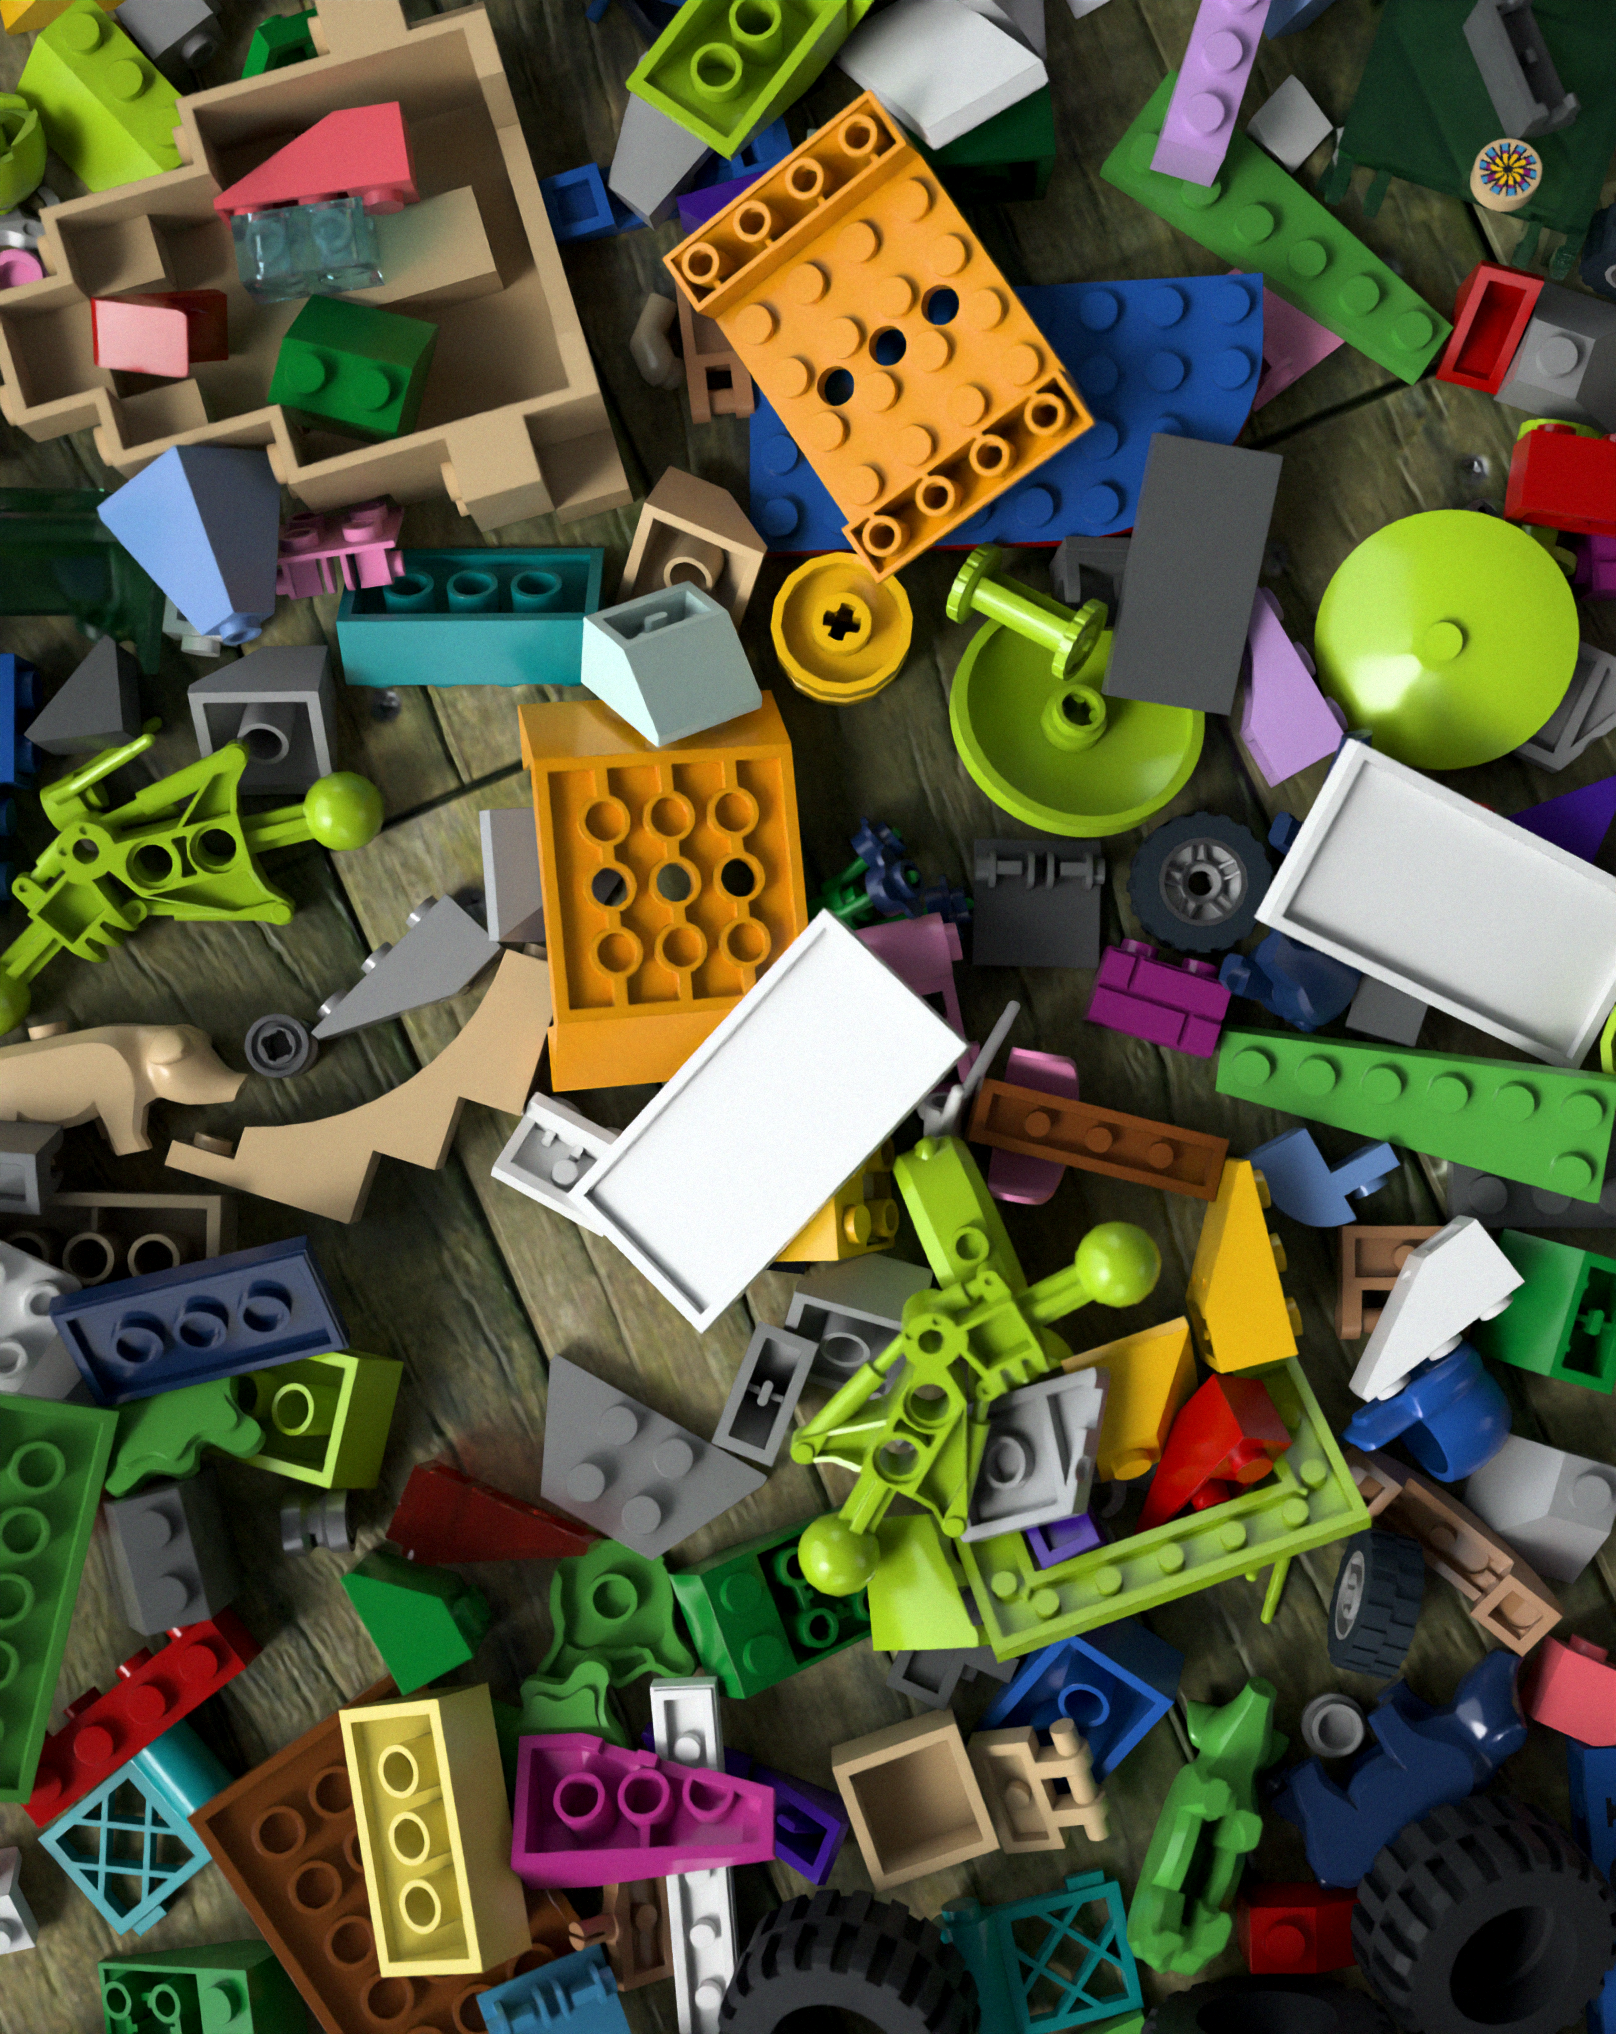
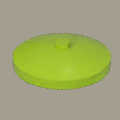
M1450 509L1428 511L1397 520L1383 527L1356 547L1340 565L1324 593L1315 624L1314 654L1317 674L1325 696L1332 697L1341 708L1348 723V731L1371 730L1373 749L1404 765L1422 769L1451 770L1477 766L1497 759L1522 745L1538 732L1558 708L1568 690L1578 658L1579 620L1575 600L1563 572L1545 548L1530 535L1500 518L1484 513Z
M1043 593L1044 595L1052 599L1051 593ZM990 618L970 641L957 666L952 681L949 704L950 724L959 755L972 778L986 795L1006 812L1033 827L1072 837H1101L1125 832L1142 825L1166 808L1183 788L1199 760L1205 733V712L1108 696L1101 693L1113 631H1102L1093 652L1084 666L1072 679L1066 682L1052 674L1055 652Z

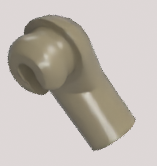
M651 293L632 334L630 352L642 378L652 386L658 384L665 390H673L682 383L686 375L684 361L679 357H674L673 350L666 339L678 310V305L664 296Z

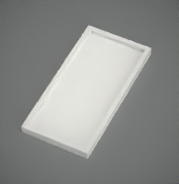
M1348 738L1254 918L1556 1067L1578 1070L1616 1002V877L1378 751Z
M824 908L566 1196L701 1334L711 1330L973 1046L831 909Z

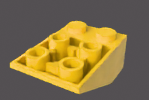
M1234 1157L1225 1158L1215 1202L1208 1201L1185 1296L1200 1359L1219 1373L1298 1355L1294 1337L1303 1335L1301 1317L1293 1297L1284 1298L1278 1275L1280 1272L1287 1271L1283 1246L1277 1233L1268 1235L1262 1209L1271 1207L1266 1179L1261 1169L1252 1171L1250 1160Z

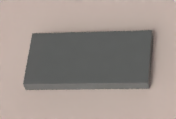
M1162 433L1151 434L1101 693L1108 696L1230 716L1283 455Z

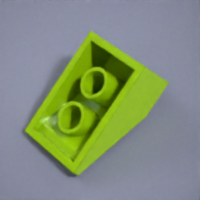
M687 0L625 82L626 88L729 161H732L813 85L848 38L847 1Z
M346 1348L237 1375L239 1382V1406L242 1412L262 1427L266 1434L265 1444L257 1454L249 1458H239L215 1445L206 1447L203 1452L329 1489H376L404 1362Z

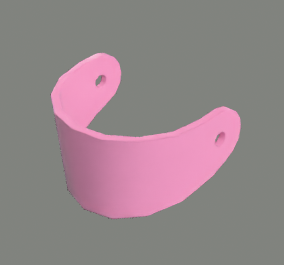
M1012 1047L1004 1078L1005 1083L1079 1101L1076 1062L1070 1057ZM992 1146L987 1189L991 1197L1024 1204H1044L1053 1197L1061 1182L1066 1165Z

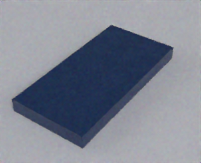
M307 1235L51 1298L48 1314L96 1404L102 1406H112L349 1348L350 1330Z

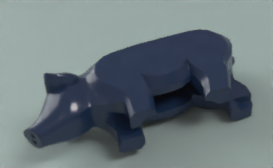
M1356 730L1341 735L1338 748L1323 780V786L1348 738L1373 749L1371 730ZM1280 811L1268 834L1270 844L1287 856L1305 821H1298L1291 813ZM1270 926V934L1256 945L1246 958L1230 953L1224 959L1219 974V981L1231 994L1250 1000L1259 999L1271 1013L1282 1016L1286 1021L1310 1034L1314 1033L1319 1025H1325L1336 1019L1344 1010L1356 991L1362 971Z
M1494 1647L1461 1678L1449 1704H1431L1413 1692L1405 1676L1401 1674L1379 1690L1376 1697L1380 1704L1366 1716L1379 1740L1356 1755L1345 1769L1342 1778L1332 1779L1324 1771L1317 1754L1301 1761L1291 1770L1284 1763L1263 1778L1264 1793L1272 1808L1280 1817L1297 1825L1301 1831L1306 1846L1305 1859L1312 1867L1315 1879L1322 1890L1331 1892L1339 1887L1349 1889L1359 1886L1363 1874H1371L1376 1867L1374 1856L1384 1844L1390 1847L1401 1837L1398 1830L1413 1819L1416 1823H1419L1430 1816L1428 1810L1442 1803H1448L1452 1807L1461 1805L1462 1797L1482 1795L1510 1754L1517 1752L1525 1745L1529 1734L1525 1725L1524 1712L1516 1682L1518 1668L1525 1659V1655L1521 1657L1514 1650Z

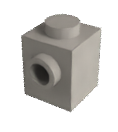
M126 0L113 10L131 39L170 84L190 68L197 69L207 64L216 55L219 45L227 39L215 17L223 10L217 0Z

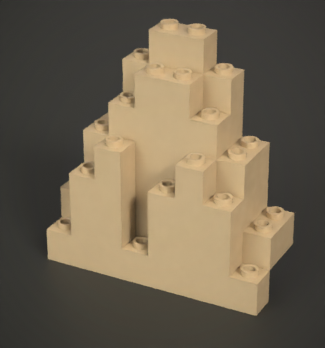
M314 0L318 16L308 18L307 20L319 57L176 99L175 102L182 125L173 127L172 131L185 167L40 209L39 213L45 235L37 237V244L43 263L50 276L0 291V368L5 385L0 386V405L11 426L17 425L38 443L102 424L93 428L100 456L107 467L114 465L128 480L133 479L173 445L267 451L278 483H286L292 499L301 498L315 515L390 493L399 507L449 493L451 501L456 502L461 517L471 514L481 532L555 510L561 524H565L634 503L484 1L410 23L401 0ZM399 101L409 125L420 202L407 203L402 211L390 215H372L367 213L366 210L340 214L339 220L326 225L304 224L301 220L278 223L273 231L261 235H244L238 233L237 230L229 231L214 210L213 199L333 111ZM201 289H218L227 294L229 360L189 363V376L180 378L101 368L94 364L91 297ZM312 294L440 326L414 434L375 445L295 425L280 404L271 406L267 402L283 337Z

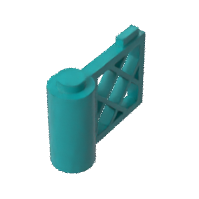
M183 1717L131 1757L44 1832L38 1840L120 1936L132 1927L140 1937L171 1910V1907L164 1899L213 1859L186 1819L187 1814L237 1779ZM128 1778L146 1798L145 1817L115 1814L116 1788ZM102 1801L101 1812H92L91 1810ZM74 1824L101 1827L99 1856L80 1854L63 1834ZM114 1829L144 1832L143 1861L113 1858ZM158 1833L178 1835L194 1856L183 1865L156 1862ZM112 1873L142 1876L141 1901L132 1909L128 1910L111 1891ZM156 1877L166 1878V1880H164L159 1886L155 1888Z
M1100 1867L1064 1875L1065 1888L995 1906L980 1905L979 1900L974 1897L953 1899L941 1906L942 1913L937 1915L932 1922L940 1928L942 1932L940 1939L945 1944L950 1941L953 1942L966 1961L964 1970H969L975 1979L979 1991L977 2003L981 2008L979 2034H1045L1144 2008L1134 1955L1127 1941V1920L1120 1886L1114 1875L1104 1877L1103 1870ZM1105 1897L1109 1919L1094 1941L1072 1927L1070 1923L1082 1903ZM1064 1908L1059 1917L1050 1913V1911ZM1038 1915L1052 1924L1053 1927L1033 1957L1015 1945L1011 1921ZM1064 1933L1090 1949L1072 1980L1046 1965ZM1113 1937L1117 1955L1107 1949ZM1101 1957L1120 1968L1125 1992L1098 1998L1083 1988ZM1018 1959L1029 1965L1023 1976H1021ZM1040 1973L1066 1989L1052 2011L1033 2016L1029 2015L1026 1995ZM1077 1997L1086 2001L1073 2005Z

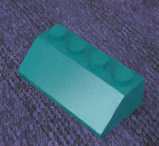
M604 548L390 549V551H402L406 576L395 577V583L392 585L363 589L361 588L354 553L351 554L355 568L357 588L356 590L348 591L346 583L344 584L336 619L346 685H369L375 688H387L393 685H434L441 688L456 685H498L501 687H515L521 684H560L566 687L583 685L581 682L584 616L605 610Z

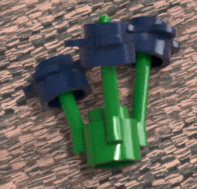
M865 815L859 819L863 825L861 827L862 830L850 840L859 857L839 875L820 884L823 895L807 903V914L810 923L825 908L831 909L852 930L908 918L916 920L922 915L940 912L943 924L955 923L959 939L963 941L966 940L963 925L973 922L971 909L974 907V901L967 896L963 885L953 887L952 881L948 880L946 874L939 876L940 885L925 889L924 879L919 868L911 860L905 859L902 856V853L908 849V846L901 838V830L899 828H892L885 820H882L875 826ZM868 867L871 868L865 877L867 893L864 894L857 885L847 888ZM923 892L926 908H923L919 901V895L923 894ZM872 906H875L882 914L889 916V918L866 923L873 918Z

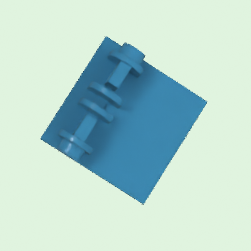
M600 1944L587 1947L582 1951L576 1950L476 1995L489 2034H631L617 1995L618 1987L610 1966L606 1964Z

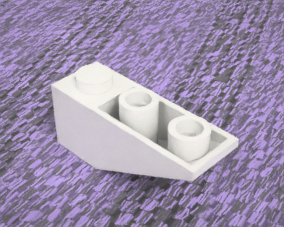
M1458 1215L1408 1254L1349 1383V1387L1354 1394L1367 1402H1370L1376 1396L1381 1401L1395 1395L1411 1380L1408 1371L1427 1357L1434 1361L1445 1356L1462 1341V1336L1459 1333L1478 1317L1482 1321L1495 1317L1513 1302L1514 1297L1511 1295V1292L1525 1281L1477 1219Z

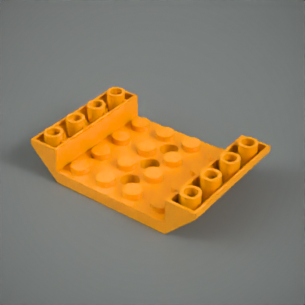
M871 89L862 94L662 258L697 313L710 317L717 322L849 521V524L841 530L877 584H882L1096 425L1073 376L927 159ZM941 289H953L959 298L957 315L951 322L945 325H934L928 315L930 298ZM899 329L906 338L905 354L896 364L883 366L876 355L878 339L888 330ZM847 369L854 379V392L846 403L833 406L825 395L827 378L836 370Z
M771 690L760 691L762 694L761 708L661 747H656L603 700L519 704L517 706L523 770H531L554 1026L547 1027L553 1092L668 1082L809 926L792 745ZM729 861H741L753 873L754 884L746 896H734L722 884V870ZM675 865L682 868L688 874L690 891L683 901H670L659 892L657 876L664 866ZM612 870L624 879L626 896L618 906H605L594 897L592 880L599 871Z

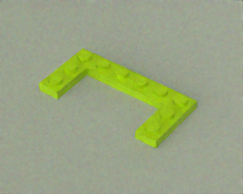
M1296 1355L1233 1370V1376L1262 1380L1293 1442L1273 1463V1470L1279 1483L1036 1572L1020 1531L980 1542L963 1543L960 1537L953 1538L998 1663L1371 1527L1370 1513Z

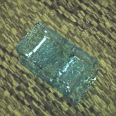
M362 196L230 216L239 279L257 305L308 298L312 294L327 295L385 286L375 221Z

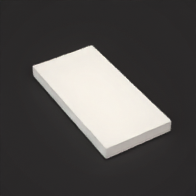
M898 0L858 24L851 34H848V38L832 58L833 62L866 91L871 89L893 115L934 150L941 148L1049 82L1041 59L981 14L957 0Z

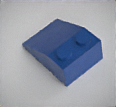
M1128 1616L1023 1654L1010 1683L1004 1682L964 1740L966 1746L972 1732L1033 1726L1040 1747L1054 1746L1050 1733L1051 1724L1062 1718H1070L1075 1722L1079 1736L1085 1737L1089 1742L1094 1757V1762L1090 1768L1095 1782L1100 1785L1174 1704L1185 1655ZM1066 1777L1051 1778L1057 1795L1071 1793Z

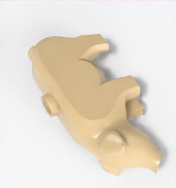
M64 1020L28 1028L30 1041L0 1047V1120L63 1125V1129L94 1120L101 1138L107 1139L112 1153H115L116 1156L153 1148L146 1132L149 1107L154 1105L161 1097L187 1105L237 1101L248 1084L250 1074L236 1073L228 1068L213 1050L212 1036L205 1030L190 1024L112 1023L70 1032L68 1022ZM53 1157L50 1166L56 1165Z

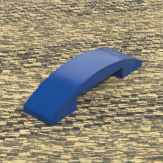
M781 114L732 161L714 151L694 175L697 184L689 193L773 168L792 153L793 148L783 115ZM597 162L538 181L557 246L597 240L649 227L608 191L606 185L612 165L600 169ZM678 207L674 209L664 222L679 218Z

